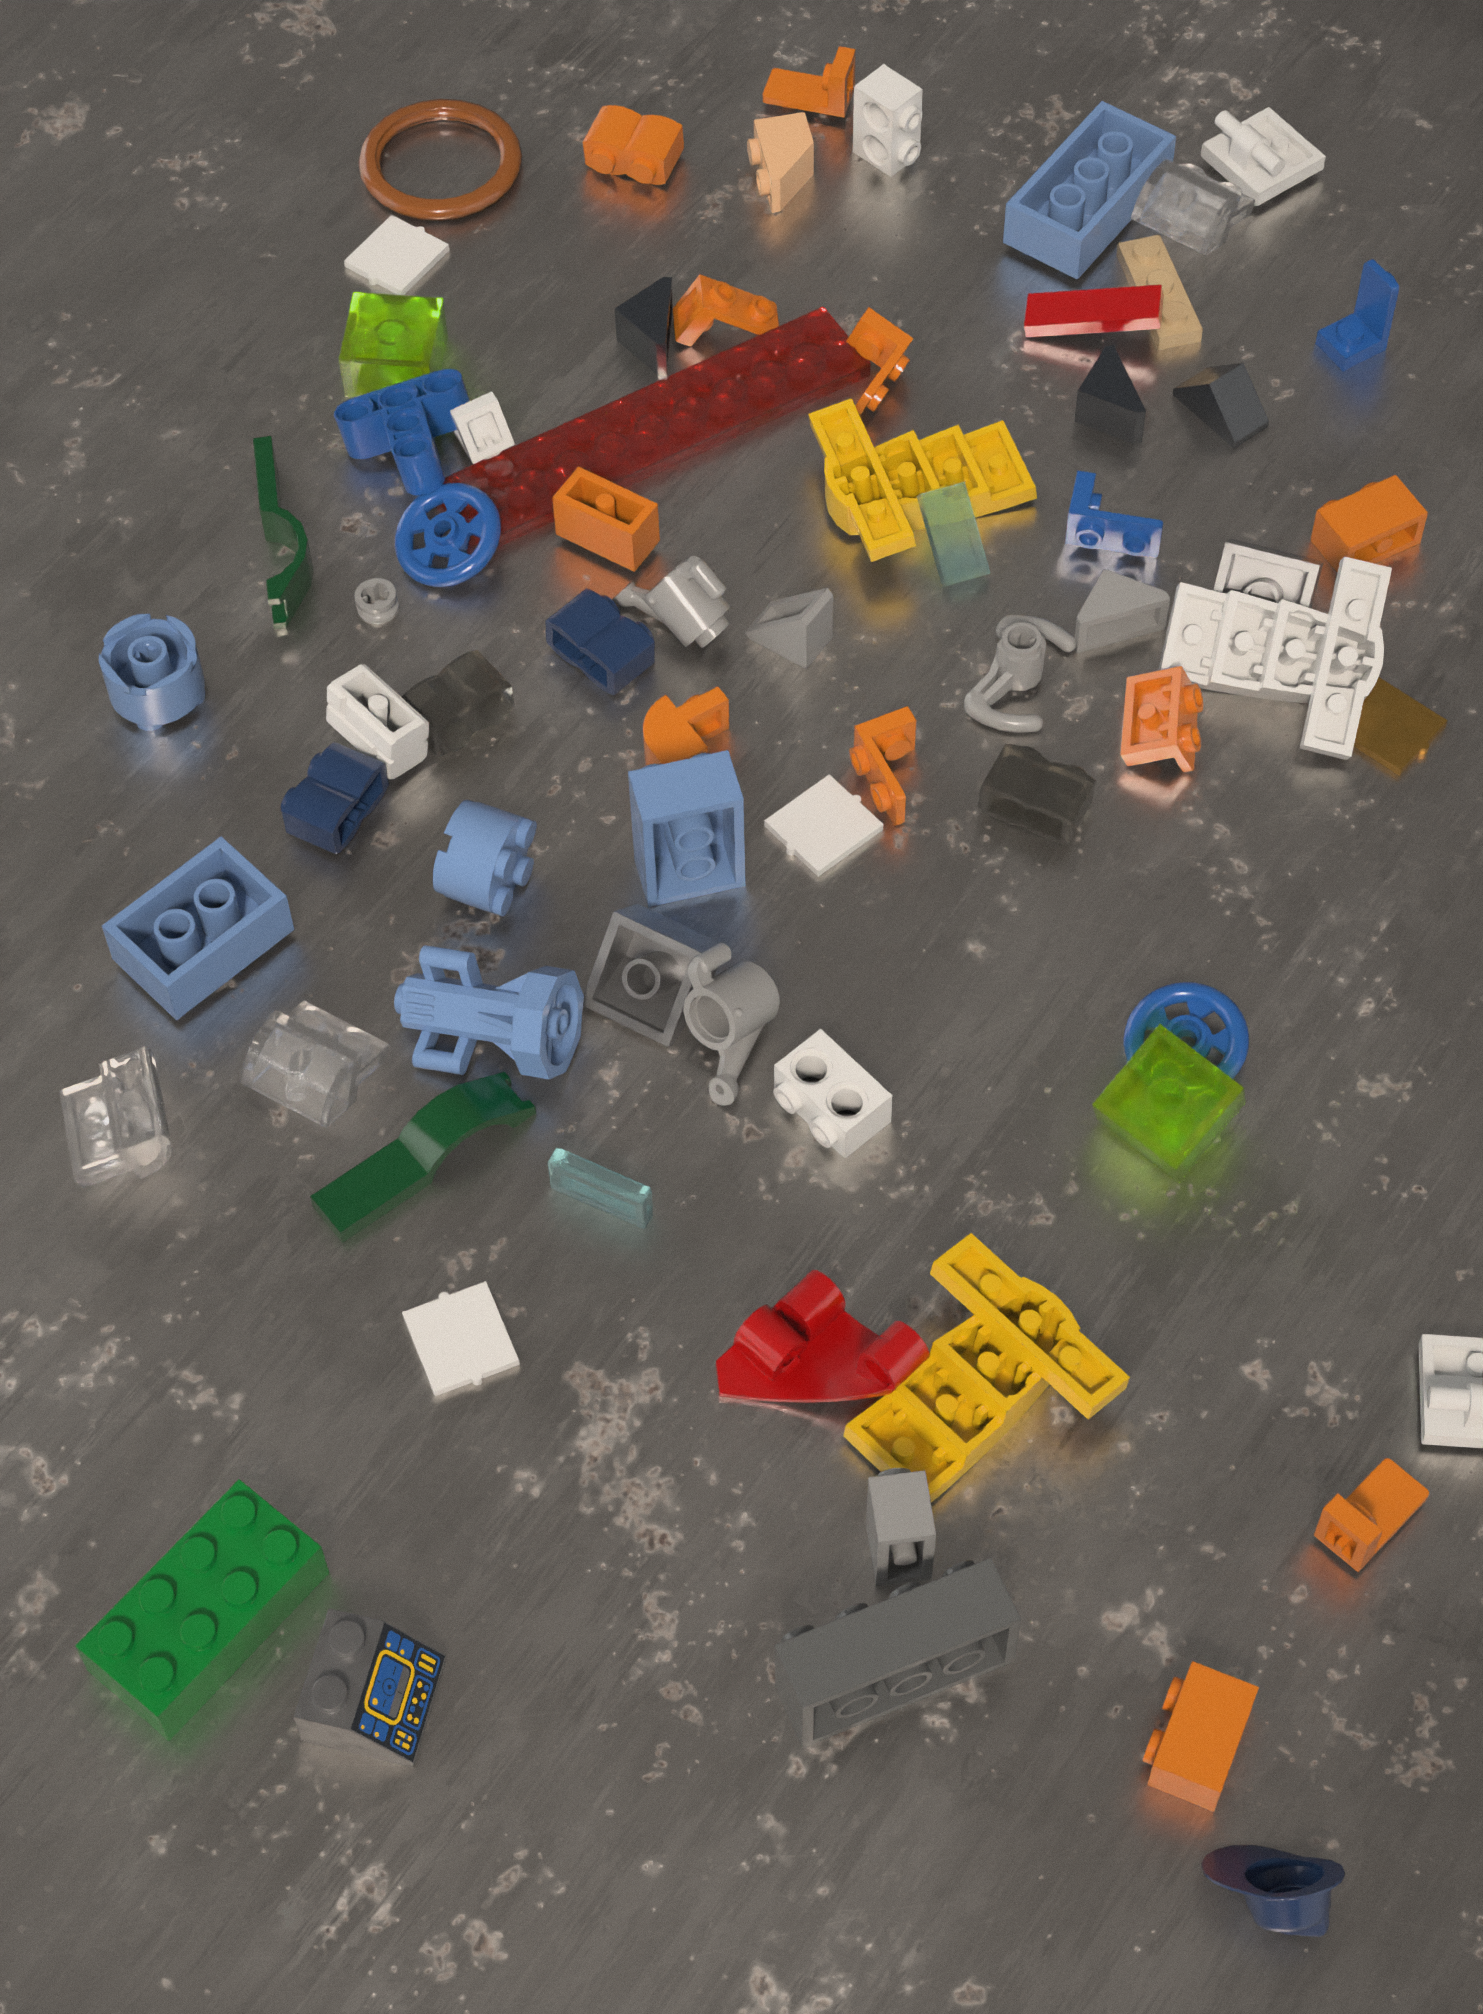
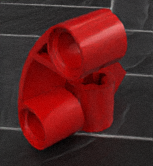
M812 1270L772 1308L768 1304L759 1307L739 1327L734 1337L733 1346L716 1360L719 1397L770 1402L813 1403L860 1400L891 1394L930 1357V1352L916 1331L902 1321H895L881 1335L862 1325L845 1311V1298L836 1284L824 1273Z

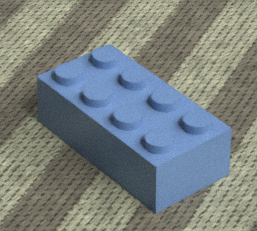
M1101 101L1006 203L1003 243L1078 280L1171 176L1176 136Z

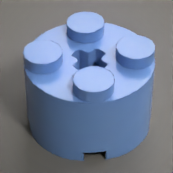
M150 613L137 614L120 621L105 635L103 639L104 647L101 655L99 653L100 668L113 708L123 718L137 723V726L145 731H155L161 728L163 724L171 723L184 717L205 699V678L194 635L185 623L166 615L167 620L151 619Z
M464 800L454 811L444 831V834L452 836L447 852L438 850L433 869V888L435 892L443 894L449 899L495 915L505 916L510 908L513 890L516 885L524 887L532 873L534 859L528 857L527 852L536 833V821L481 802Z

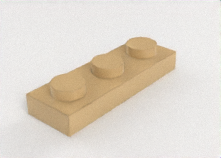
M1160 234L1118 243L1116 256L1130 287L1162 284L1164 298L1161 329L1149 330L1157 349L1163 350L1201 342L1203 328Z

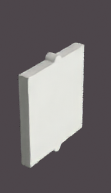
M391 215L344 260L346 268L369 279L370 285L378 284L403 297L450 250L449 244L426 233L424 227H415Z
M830 774L764 820V826L786 846V853L790 856L795 855L818 877L880 833L884 825L861 804V797L859 795L853 796Z
M486 1281L450 1295L447 1292H441L439 1299L402 1312L434 1396L470 1383L476 1386L481 1385L483 1378L520 1365L518 1356Z

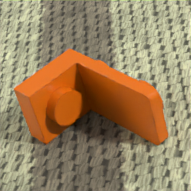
M839 46L833 64L826 63L823 76L773 68L763 91V102L844 118L854 93L856 49Z
M699 274L673 307L675 340L692 347L703 332H707L711 328L714 319L771 340H775L780 334L777 305L775 302Z
M870 307L865 311L845 342L863 358L872 361L881 368L855 406L859 415L862 414L866 407L872 412L876 410L889 391L883 385L884 381L888 377L895 382L910 361V358L905 356L904 352L914 339Z
M908 706L855 725L854 747L849 749L850 759L856 773L859 776L865 774L871 784L870 791L875 806L881 813L887 812L894 826L905 823L906 796L886 760H897L908 752L915 750L916 719Z
M1386 1458L1346 1499L1337 1493L1322 1510L1314 1536L1355 1571L1359 1572L1422 1506L1428 1498L1429 1491L1394 1461Z

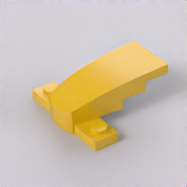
M852 398L808 414L810 426L825 457V500L828 513L837 526L847 534L860 536L871 562L915 547L913 534L915 530L980 517L1037 499L1036 486L1003 420L964 435L958 424L921 440H918L915 431L912 430L874 447Z
M972 1233L936 1259L932 1264L930 1275L974 1315L932 1342L930 1357L891 1394L884 1395L846 1424L843 1435L880 1472L892 1468H906L911 1472L925 1470L931 1503L973 1467L1015 1425L1049 1385L1089 1420L1123 1392L1130 1379V1376L1080 1332V1327L1072 1312L1058 1296L1026 1277H1019Z

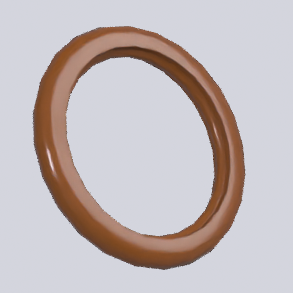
M434 99L420 101L399 108L384 117L371 129L361 147L358 164L361 179L369 193L384 207L400 215L418 220L444 221L459 219L481 212L498 202L510 190L519 174L522 151L519 139L511 126L496 112L468 101ZM451 120L472 124L487 131L499 145L501 158L495 175L476 190L458 197L424 199L407 195L393 188L386 181L381 171L380 159L386 144L407 128L424 122Z

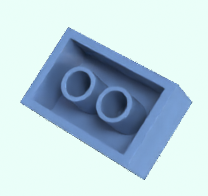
M728 750L712 754L701 753L689 759L666 764H650L638 770L628 771L634 860L648 908L746 886L744 798Z
M222 836L102 925L112 959L175 1020L181 1018L295 930L287 896Z

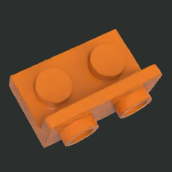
M1182 666L1127 677L1121 742V757L1127 766L1175 758L1183 772L1194 771L1195 752H1199L1201 748L1197 716L1198 713L1203 711V696L1199 685L1196 683L1192 684Z

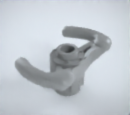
M1009 614L1003 617L996 626V634L1000 641L997 643L996 655L990 671L966 694L964 710L967 715L979 723L999 731L1013 733L1037 732L1043 726L1041 716L1037 714L1016 715L1003 713L992 709L990 705L994 704L1010 690L1025 691L1038 684L1042 679L1046 649L1045 639L1054 643L1064 652H1072L1076 648V640L1061 626L1046 619L1030 615Z

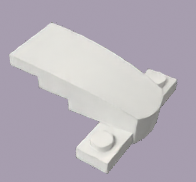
M1344 556L1339 563L1329 614L1283 599L1275 603L1234 590H1230L1228 594L1180 582L1176 587L1158 671L1182 666L1192 684L1196 683L1202 689L1261 699L1309 704L1299 749L1348 760L1352 757L1363 701L1376 684L1383 666L1384 641L1382 629L1379 626L1392 568Z

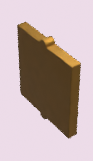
M1378 677L1373 689L1363 701L1354 747L1400 776L1419 754L1425 755L1428 753L1429 744L1446 727L1448 720Z

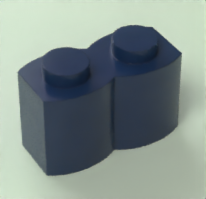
M586 588L545 620L546 642L563 660L580 668L596 686L611 695L618 693L655 663V641L651 631L643 623L634 622L620 615L619 608L615 602L606 595H599Z
M337 742L330 744L322 753H317L309 764L307 777L296 787H291L283 797L281 813L286 833L334 854L340 853L352 840L362 820L376 808L389 785L385 763Z

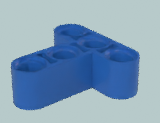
M443 369L346 400L337 406L334 411V418L350 457L354 459H367L391 451L405 490L411 495L421 496L436 491L444 483L445 474L434 437L457 430L450 410L469 402L470 398L461 373L455 369Z

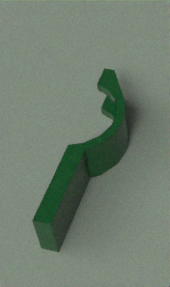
M272 436L253 438L259 510L266 541L281 543L296 553L293 561L280 574L266 580L268 603L272 609L274 630L287 628L311 588L314 569L308 539L302 523L288 510L281 508L278 467Z
M505 1071L458 1084L437 1095L418 1110L402 1129L397 1139L310 1196L312 1206L340 1241L344 1243L430 1185L435 1172L446 1156L462 1141L477 1131L492 1125L508 1124L515 1128L536 1114V1107L530 1100L522 1101L510 1088L512 1085L511 1078Z

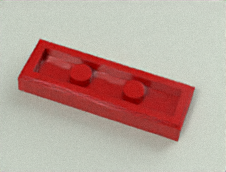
M1162 284L1028 293L1024 321L1026 337L1161 329L1164 298Z

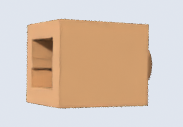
M805 112L754 120V138L747 140L749 161L751 166L758 165L759 168L756 170L759 195H767L772 213L780 212L814 175V141Z

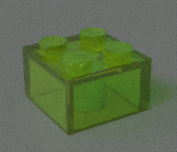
M353 293L339 355L345 397L354 398L441 370L448 338L443 298Z
M1159 1024L1092 1106L1098 1121L1172 1179L1180 1183L1245 1105L1246 1099L1244 1087L1163 1025Z

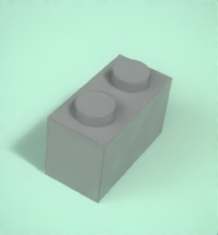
M892 1468L879 1473L878 1476L868 1477L866 1527L876 1586L932 1579L936 1530L925 1470L911 1472L906 1468Z

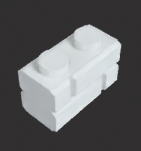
M358 665L333 680L327 686V702L329 704L326 708V721L360 753L384 762L389 779L397 778L427 757L428 741L426 739L429 735V722L367 665Z

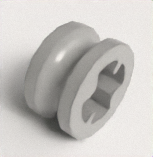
M372 578L362 582L355 590L354 599L357 605V613L367 623L383 624L392 620L397 615L399 603L396 588L392 582L383 578ZM379 597H384V598H385V601H384V600H378V599H379ZM368 600H369V601H374L375 603H374V604H369V603H368Z

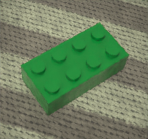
M238 1479L75 1647L88 1672L165 1739L170 1741L330 1573L322 1547Z

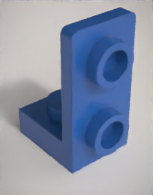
M1374 259L1365 262L1354 313L1318 330L1315 344L1342 371L1386 350L1399 293V284L1390 272L1385 271Z
M1077 471L1068 513L1065 544L1088 549L1095 548L1127 553L1133 556L1158 557L1163 521L1100 511L1102 494L1094 493L1096 473Z

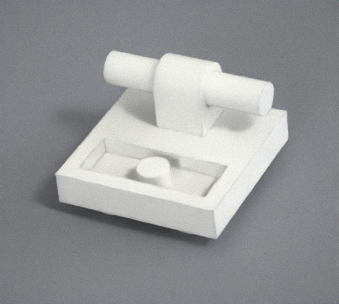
M1270 107L1242 122L1238 121L1227 110L1220 112L1215 119V125L1223 132L1202 143L1201 157L1256 206L1323 170L1326 158L1323 153Z
M1422 1334L1419 1341L1421 1444L1483 1448V1338Z

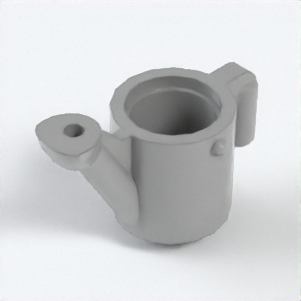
M697 556L687 557L651 590L639 588L634 581H631L612 599L619 606H635L664 623L684 647H687L695 640L703 648L730 624L723 615L731 607L722 596L727 587L705 561Z
M724 943L714 945L694 957L689 964L688 976L693 990L685 998L683 1009L685 1020L691 1033L701 1044L712 1050H717L720 1054L717 1075L709 1082V1094L712 1101L721 1106L730 1105L736 1100L739 1090L737 1078L764 1025L774 1019L779 1012L780 1005L778 988L773 977L753 962H737L712 978L711 971L731 959V950Z

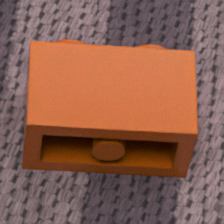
M579 466L552 497L556 535L633 572L637 570L660 541L657 503Z
M1393 475L1380 482H1371L1361 488L1360 491L1340 500H1330L1317 509L1311 542L1336 572H1338L1340 560L1344 556L1376 564L1420 544L1428 512L1397 475Z
M1194 1661L1191 1662L1185 1680L1174 1676L1162 1708L1172 1713L1165 1732L1154 1728L1143 1757V1762L1153 1765L1147 1785L1214 1812L1259 1687Z

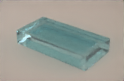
M965 482L919 494L917 499L942 588L990 574Z
M555 1149L547 1162L551 1189L642 1229L647 1227L653 1216L652 1190L649 1186L564 1149Z

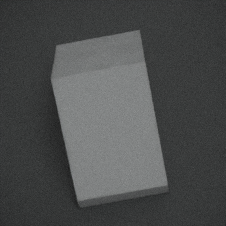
M1103 569L1076 618L1074 635L1076 653L1166 629L1170 597L1167 591Z
M824 588L771 601L745 631V634L750 640L807 669L833 638V594L829 588Z

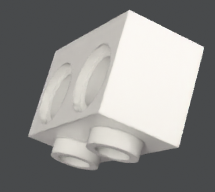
M885 64L854 86L853 153L889 177H892L905 166L914 163L921 151L923 89Z
M819 1029L774 1064L773 1092L778 1103L788 1113L794 1114L796 1112L809 1124L811 1133L821 1145L826 1148L832 1146L844 1158H847L891 1123L893 1095L822 1029ZM807 1077H815L820 1079V1081L809 1083L803 1081L802 1079ZM849 1110L857 1114L846 1117L841 1116L837 1113L840 1111Z

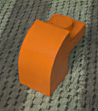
M718 686L704 694L690 697L683 705L677 708L667 695L658 699L650 707L643 723L646 766L650 764H666L689 759L697 754L708 753V747L704 742L729 729V699Z

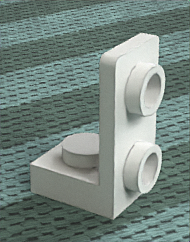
M492 391L450 410L457 428L453 432L473 464L481 460L494 458L502 450L515 445L499 402Z

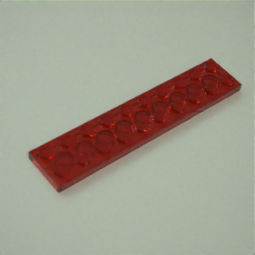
M822 306L508 448L498 456L482 460L445 477L443 484H469L482 490L492 499L501 520V535L498 547L555 521L552 497L578 466L623 488H628L870 376L871 363L863 358L855 347L846 342L849 336L825 307ZM445 504L436 507L440 513L447 511ZM468 504L459 514L469 523L478 512ZM473 535L470 536L469 546L466 549L470 555L480 541V538Z

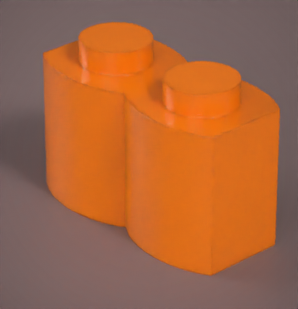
M617 105L602 106L583 140L585 164L602 174H626L640 183L665 184L684 149L683 127L680 123L664 116H642L626 107Z

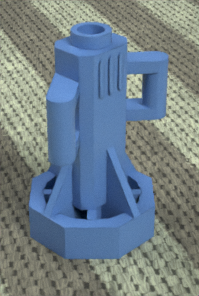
M424 945L421 948L419 962L423 974L416 973L407 976L404 983L400 984L397 988L394 999L395 1011L401 1014L400 1022L404 1028L422 1030L412 1056L414 1067L464 1075L477 1040L495 1043L514 1059L521 1075L552 1079L567 1072L581 1037L584 994L575 970L544 966L501 986L483 983L474 953ZM443 969L458 971L461 980L446 978ZM440 1033L459 1036L454 1052L435 1050Z

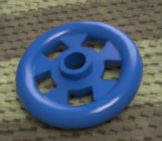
M464 483L442 484L436 491L418 496L406 508L397 525L395 552L399 564L412 579L430 587H451L471 579L489 563L498 547L501 535V520L498 510L492 499L485 492ZM445 504L447 511L436 515L430 520L427 513L433 508ZM468 504L478 512L469 523L459 514ZM451 529L447 536L442 537L447 530ZM424 532L426 546L414 550V534ZM473 535L480 538V541L470 555L465 553L469 546L470 536ZM436 555L449 558L447 568H432L433 557Z
M1179 982L1165 985L1152 991L1135 1006L1125 1026L1123 1045L1129 1066L1139 1080L1147 1087L1168 1097L1193 1099L1215 1093L1235 1078L1247 1057L1249 1032L1242 1012L1227 995L1205 984ZM1178 1003L1187 1004L1190 1015H1181L1171 1020L1167 1019L1164 1008ZM1213 1012L1222 1019L1226 1027L1215 1035L1211 1033L1208 1025L1202 1020ZM1146 1030L1161 1031L1160 1049H1145L1144 1037ZM1182 1037H1191L1196 1043L1193 1047L1184 1049L1177 1045V1041ZM1212 1048H1215L1224 1055V1058L1214 1069L1209 1070L1200 1062L1209 1055ZM1167 1060L1180 1066H1187L1183 1078L1174 1077L1162 1072Z

